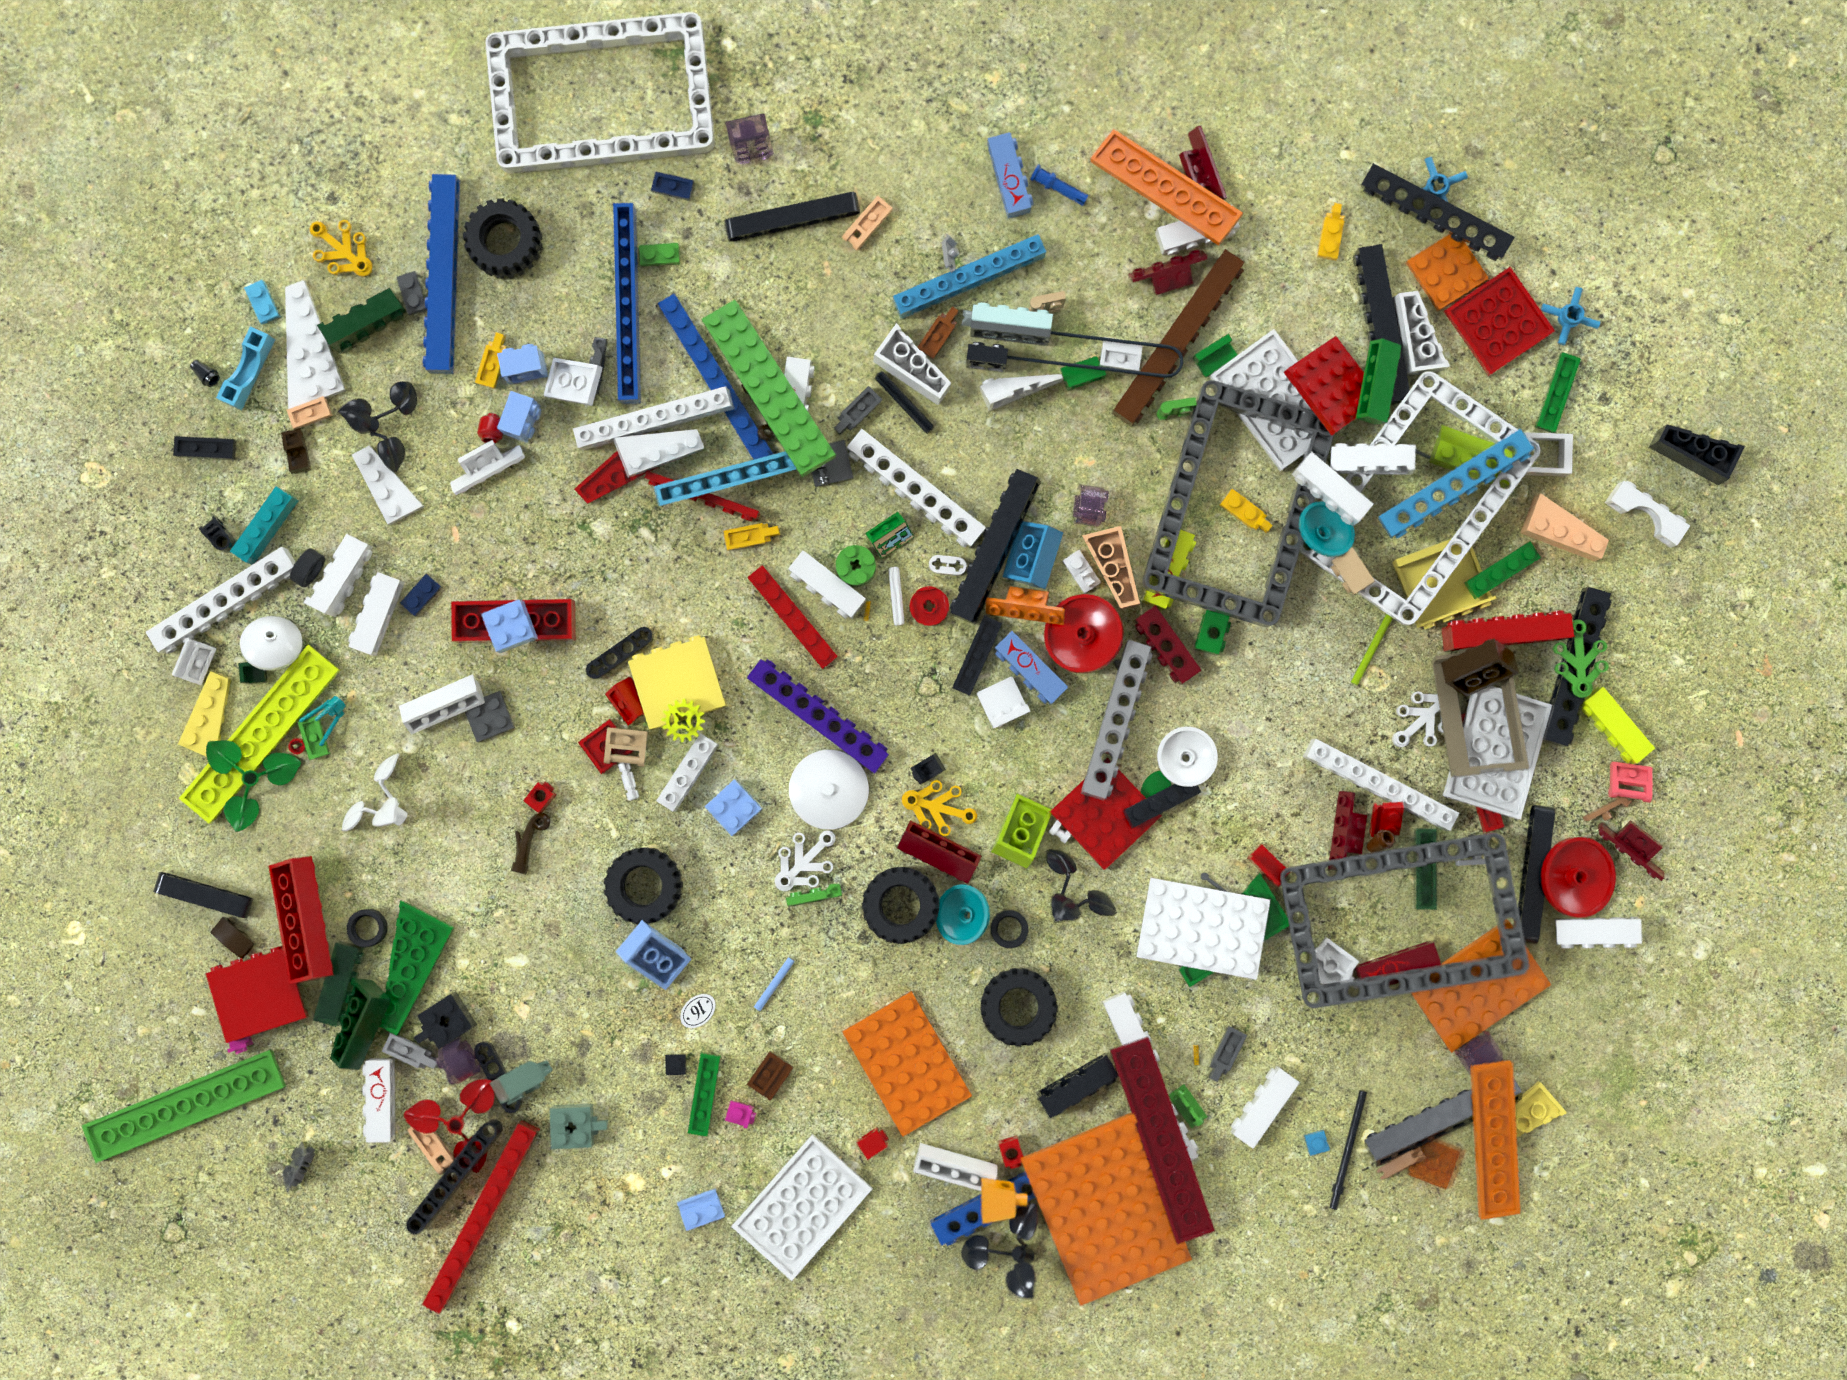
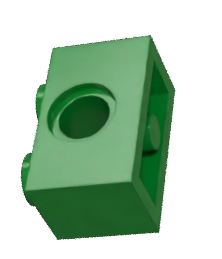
M1205 610L1194 650L1215 656L1219 655L1220 652L1223 653L1226 641L1223 640L1224 635L1229 632L1231 622H1229L1230 616ZM1210 628L1218 631L1216 639L1209 636Z

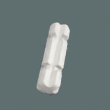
M620 763L618 767L620 772H622L621 777L624 788L628 791L626 793L627 799L629 801L638 799L639 793L638 790H635L637 786L633 772H630L631 765Z

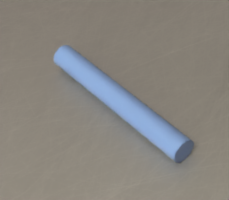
M787 958L754 1007L757 1010L761 1011L794 964L795 961L793 959Z

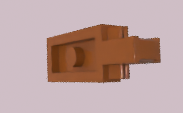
M953 306L946 315L942 313L937 317L917 347L932 360L935 359L957 324L954 319L958 315L959 310Z

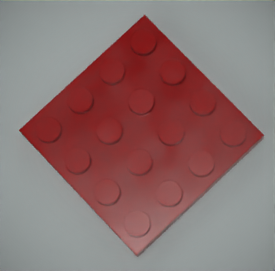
M1508 267L1444 311L1488 376L1555 332L1511 267Z
M1334 336L1283 372L1331 436L1356 419L1364 372L1337 336Z
M1107 757L1103 762L1109 764L1111 760ZM1119 769L1116 778L1112 777L1110 785H1113L1110 797L1106 796L1104 801L1080 794L1084 780H1082L1049 811L1103 870H1106L1162 817L1159 814L1131 828L1123 810L1146 798ZM1096 773V780L1100 783L1105 782V775L1103 773Z

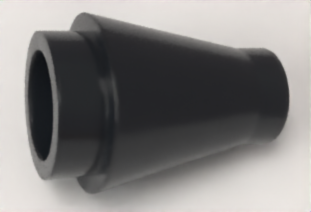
M194 360L190 364V369L193 370L204 386L213 387L218 383L220 376L217 370L199 360Z

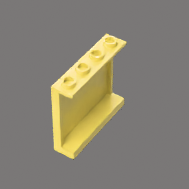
M1451 539L1392 561L1406 600ZM1458 545L1451 546V553L1460 555L1461 548ZM1473 547L1469 549L1415 622L1417 628L1423 626L1424 629L1436 626L1435 621L1442 619L1444 623L1455 619L1454 614L1459 612L1463 616L1473 612L1472 608L1479 605L1481 609L1492 605L1491 600L1496 599V596L1492 597L1490 591L1474 599L1464 582L1482 571ZM1430 577L1427 579L1428 587L1435 588L1437 586L1435 578Z
M700 635L689 638L690 642L682 644L681 641L670 644L671 648L663 650L662 647L651 650L652 654L644 656L643 653L632 656L633 660L628 661L649 730L666 725V722L661 721L662 718L667 716L663 711L670 710L668 704L675 706V700H678L680 704L683 699H686L687 704L692 700L694 701V707L697 705L701 706L698 712L704 713L727 707L705 637L701 638ZM687 707L678 708L681 712H687L688 710H690V708ZM671 715V718H670V723H671V724L674 723V716H673V715ZM678 715V716L680 717L681 721L688 719L687 716H686V717H682V716Z

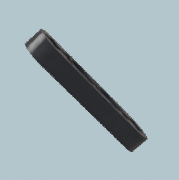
M647 627L638 628L591 661L586 667L587 675L592 679L602 678L649 645L654 638L653 632ZM642 631L645 633L649 632V635L647 636L648 640L645 641L644 639H641L638 642L639 644H641L639 647L637 646L636 642L632 640V637L634 636L636 640L640 638V633ZM626 642L633 644V650L630 653L623 651V644ZM614 653L617 656L615 664L607 663L606 657L608 654ZM602 659L608 669L605 670L602 667L598 670V675L591 674L592 666L599 667L601 665L599 661Z
M482 1041L475 1046V1056L487 1079L493 1081L507 1073L494 1046L490 1042ZM481 1045L484 1048H489V1050L487 1051L488 1057H491L493 1055L494 1059H491L486 1063L484 1062V1060H486L487 1057L484 1053H480V1050L482 1049ZM490 1063L498 1065L499 1070L496 1074L489 1072L488 1066ZM522 1100L516 1101L515 1109L508 1107L507 1102L502 1103L501 1106L505 1112L512 1114L521 1108Z

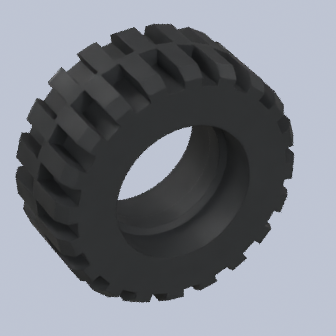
M498 198L495 203L492 199L486 201L487 205L484 207L481 204L477 206L478 211L476 213L471 212L469 215L470 222H465L464 228L466 232L463 233V239L466 242L464 244L465 249L476 266L487 275H495L499 279H503L504 276L512 279L515 278L514 274L517 273L521 276L525 274L523 270L527 267L531 270L534 267L532 262L534 260L538 261L540 257L538 252L542 251L543 244L541 240L543 236L537 221L530 211L522 204H517L511 199L506 202L504 198ZM511 223L516 225L521 232L517 247L504 255H495L489 252L486 247V239L489 232L499 224Z
M636 848L622 853L608 867L606 871L607 876L604 878L605 890L603 891L604 896H607L608 906L612 907L613 913L616 916H620L622 920L636 925L641 921L651 924L667 917L676 908L682 895L681 888H683V882H681L680 877L682 875L676 867L677 864L669 858V855L654 848ZM638 867L651 868L661 878V893L651 904L640 905L634 903L626 894V878L632 870Z
M910 867L890 868L876 875L867 885L868 887L864 892L862 902L863 917L869 929L878 938H882L889 943H912L925 936L935 924L940 909L939 896L930 879L920 871ZM897 886L912 889L919 898L920 909L918 915L907 924L891 922L885 916L882 909V901L885 894Z
M1026 968L1004 970L996 977H993L983 990L980 1008L982 1019L989 1033L998 1041L1000 1040L1008 1046H1031L1034 1042H1040L1044 1039L1043 1037L1052 1030L1051 1028L1057 1019V998L1047 980L1035 971H1030ZM1016 988L1030 991L1038 1003L1035 1018L1023 1026L1009 1024L1004 1020L1000 1012V1003L1003 996L1008 991Z

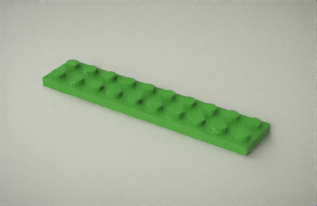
M733 300L702 318L703 324L801 477L836 458V454L737 301Z
M271 1049L81 1126L94 1161L97 1163L284 1088L286 1085Z

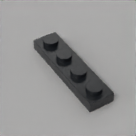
M984 615L952 689L968 696L971 695L1001 628V622Z
M1173 784L1123 810V813L1131 828H1134L1200 794L1201 790L1198 785L1184 787Z

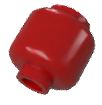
M488 413L479 420L477 435L484 443L493 440L496 444L503 438V433L497 429L501 418L495 413Z

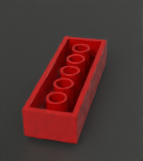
M573 599L522 600L525 603L538 637L534 641H576L575 601ZM516 600L451 601L452 642H492L482 614Z
M1564 610L1546 613V616L1544 612L1526 615V617L1524 614L1506 617L1507 619L1504 616H1497L1487 619V621L1484 618L1472 619L1467 621V623L1464 620L1452 621L1447 623L1446 627L1441 628L1444 652L1474 648L1483 644L1486 640L1494 638L1504 646L1573 638L1572 613L1565 614Z
M312 856L290 858L269 865L289 985L333 975V965L330 960L329 944L325 932L326 926L323 920L322 904L319 898Z

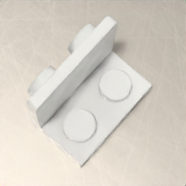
M1009 677L977 692V696L993 729L1030 712L1013 677Z

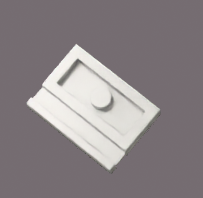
M1103 341L1099 367L1139 371L1142 345Z
M187 638L172 675L202 685L216 648Z

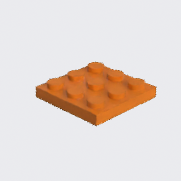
M1448 234L1406 261L1407 266L1437 311H1440L1489 279L1465 241L1462 240L1459 243L1450 238L1451 234Z

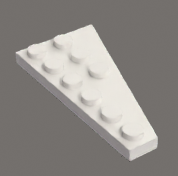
M303 280L285 287L288 409L322 396L326 398L345 392L346 389L331 348L317 327L321 321L307 283Z

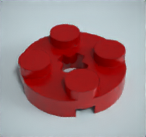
M922 587L915 592L910 600V613L919 624L924 626L938 625L948 614V598L936 587ZM926 601L935 604L931 612H928V609H924V605L927 604Z

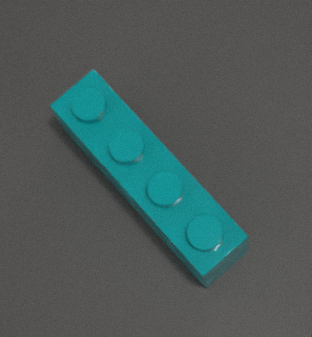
M275 486L230 552L248 564H255L299 500Z

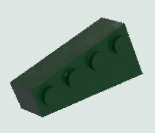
M391 288L368 298L365 305L358 304L351 307L346 315L337 314L333 316V321L326 325L323 322L318 324L317 327L327 343L340 354L342 352L346 353L358 342L361 343L368 340L372 333L384 330L388 323L400 320L407 311Z
M352 978L350 984L353 986L352 993L347 995L346 1003L349 1004L346 1014L341 1016L342 1029L340 1033L336 1034L330 1059L339 1069L360 1070L382 1019L389 1008L391 999L373 980Z

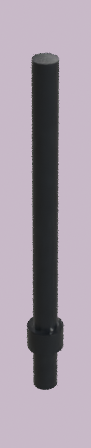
M1359 1090L1336 1183H1333L1331 1192L1333 1194L1329 1208L1337 1210L1340 1196L1344 1193L1345 1187L1343 1185L1367 1096L1366 1091Z

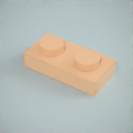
M324 396L287 410L293 429H298L332 416Z

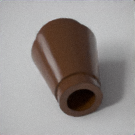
M1389 830L1378 831L1366 844L1367 850L1373 853L1391 848L1395 842L1394 835Z

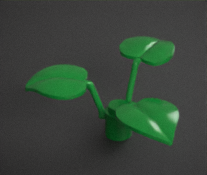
M228 740L209 741L206 746L207 760L214 771L220 774H227L233 767L242 774L241 780L246 785L243 798L234 796L224 806V815L236 832L249 827L259 813L258 802L255 799H247L250 786L256 785L259 777L267 774V778L272 784L278 786L285 785L294 778L301 765V761L290 754L272 753L263 760V766L266 771L256 773L253 770L244 771L236 765L242 757L241 749L236 743Z

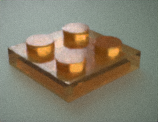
M1432 1141L1421 1146L1426 1158L1409 1166L1407 1174L1446 1190L1460 1151Z

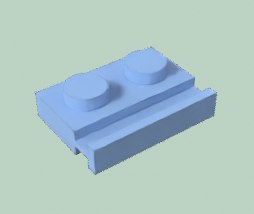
M716 1188L677 1202L686 1231L725 1217Z

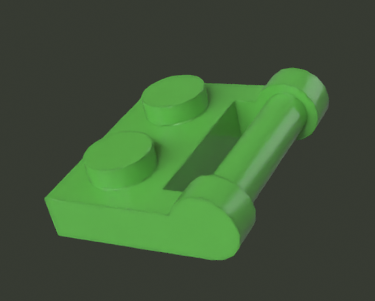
M1196 397L1163 402L1156 413L1157 418L1165 420L1170 415H1178V417L1189 416V413L1197 405Z

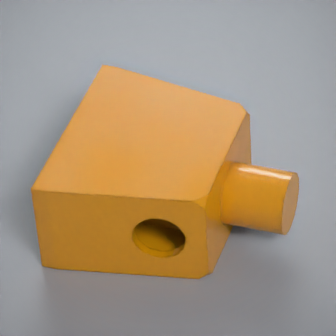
M981 1178V1216L983 1223L1014 1218L1015 1206H1027V1193L1015 1194L1013 1182Z

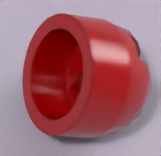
M294 738L288 745L289 751L296 755L301 754L305 750L303 739ZM301 742L302 745L294 749L293 745Z

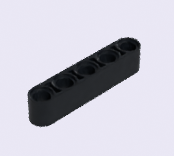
M159 872L153 890L154 893L240 918H248L253 903V898L165 872Z

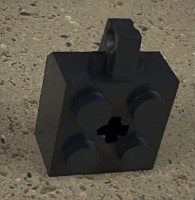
M455 991L417 1015L423 1025L421 1026L423 1031L416 1035L414 1039L419 1044L428 1038L430 1042H434L439 1050L477 1026V1023ZM449 1017L450 1021L446 1024L444 1020Z

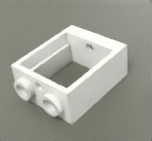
M1524 433L1533 440L1559 441L1558 468L1530 467L1525 475L1566 477L1572 474L1573 434Z

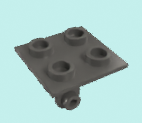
M845 440L829 443L836 454V458L812 471L815 487L854 478Z
M303 1142L300 1143L299 1147H295L291 1155L292 1161L290 1165H286L283 1170L282 1177L286 1192H289L291 1186L297 1187L298 1184H301L307 1172V1169L304 1167L309 1168L315 1156V1149L309 1146L305 1149Z

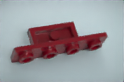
M1201 125L1196 126L1188 133L1193 150L1183 151L1179 154L1184 172L1187 177L1221 199L1226 200L1227 195Z
M1193 250L1189 252V255L1174 256L1167 262H1155L1148 268H1136L1128 276L1132 282L1151 277L1154 293L1159 295L1193 284L1190 265L1207 260L1208 257L1204 251Z
M1339 791L1329 860L1344 858L1347 856V852L1362 854L1367 815L1353 813L1354 792ZM1334 865L1328 866L1329 870L1336 871V867Z
M1631 820L1617 834L1604 823H1599V835L1604 840H1610L1615 844V848L1619 852L1628 854L1632 862L1637 866H1643L1652 878H1658L1660 881L1665 879L1664 871L1650 861L1663 848L1662 844Z

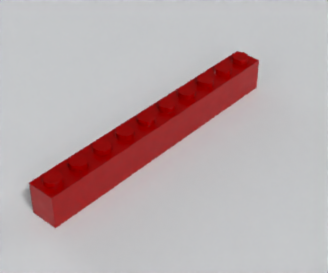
M524 1120L517 1124L425 1297L422 1306L439 1315L446 1308L540 1131L536 1126Z

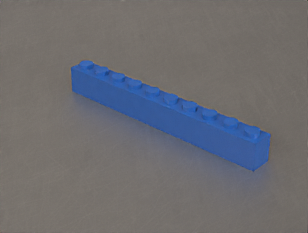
M432 174V181H429L431 200L428 201L431 219H428L427 222L428 231H430V239H427L429 258L426 259L429 278H426L425 281L428 297L425 298L427 317L424 318V327L427 329V336H424L423 339L424 348H426V356H423V367L430 374H454L460 180L456 174Z
M613 203L618 401L621 404H641L636 208L633 203Z

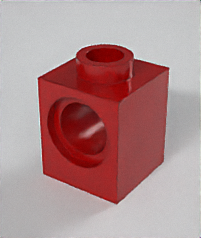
M537 782L523 801L536 812L543 813L557 794L553 792L555 788L548 782ZM540 790L546 794V798L542 802L537 799V793Z
M876 1127L859 1138L856 1144L868 1160L888 1147L887 1141L889 1138L883 1129L880 1131Z
M1017 1135L999 1140L998 1145L1005 1168L1009 1166L1010 1169L1020 1167L1022 1165L1020 1158L1023 1157ZM1011 1148L1016 1149L1017 1155L1014 1158H1009L1006 1155L1007 1150Z

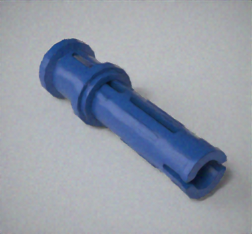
M1037 165L1030 178L1031 181L1035 180L1044 185L1045 189L1051 188L1081 206L1084 205L1089 196L1088 194L1058 179L1054 172L1049 173L1042 169L1041 165Z

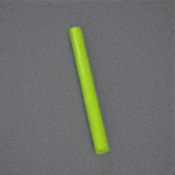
M1388 614L1385 615L1351 680V683L1358 686L1393 619Z

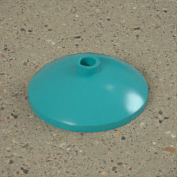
M1325 502L1311 503L1302 511L1299 518V530L1302 538L1312 550L1326 557L1344 555L1351 549L1354 543V526L1346 524L1337 512L1329 510Z
M964 884L955 885L946 890L939 899L940 909L936 920L939 932L947 941L956 945H968L976 942L985 933L990 919L989 905L985 896L977 888Z

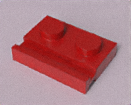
M1403 802L1382 803V805L1373 803L1369 830L1371 837H1374L1380 830H1389L1394 836L1400 835L1404 812Z

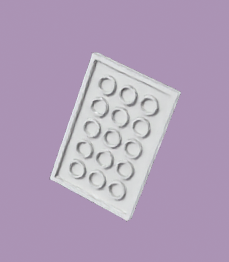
M1274 329L1210 375L1211 380L1312 410L1283 373L1287 368L1298 362V360ZM1248 399L1244 400V405L1252 408V402ZM1283 411V418L1290 420V414ZM1237 413L1279 471L1286 468L1308 450L1311 440L1308 433L1297 429L1290 430L1271 424V421L1262 418H1252ZM1320 423L1321 430L1327 432L1328 430Z
M1490 686L1472 694L1463 721L1470 767L1514 762L1502 689ZM1516 694L1529 769L1481 773L1480 775L1451 777L1449 771L1443 796L1521 820L1552 705Z
M1150 878L1137 957L1257 980L1270 900Z
M812 1134L735 1221L732 1228L792 1281L869 1194L872 1187Z

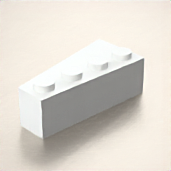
M896 323L875 352L873 362L939 405L948 393L951 382L927 359L926 355L915 346L911 338L906 336Z

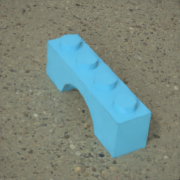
M250 326L242 342L240 363L233 375L224 380L216 397L218 400L242 411L275 342L274 338Z

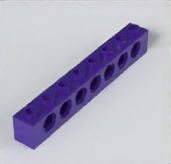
M768 659L766 661L759 660L747 676V679L874 774L889 756L886 753L888 748L880 742L877 745L870 741L872 736L864 730L861 733L854 729L856 724L848 718L845 721L838 717L840 713L831 706L828 709L822 705L824 701L817 695L811 697L806 693L808 689L801 683L795 685L790 681L793 677L785 671L779 673L775 670L776 665ZM769 674H775L777 677V681L772 685L766 682ZM785 686H791L793 689V693L788 697L782 694V689ZM803 697L809 701V705L804 709L798 706L799 699ZM821 709L824 711L825 716L822 720L818 721L814 718V712ZM833 721H838L841 724L838 732L830 730V724ZM854 733L857 736L854 744L846 742L847 734ZM870 745L873 748V753L870 756H864L861 752L863 746Z

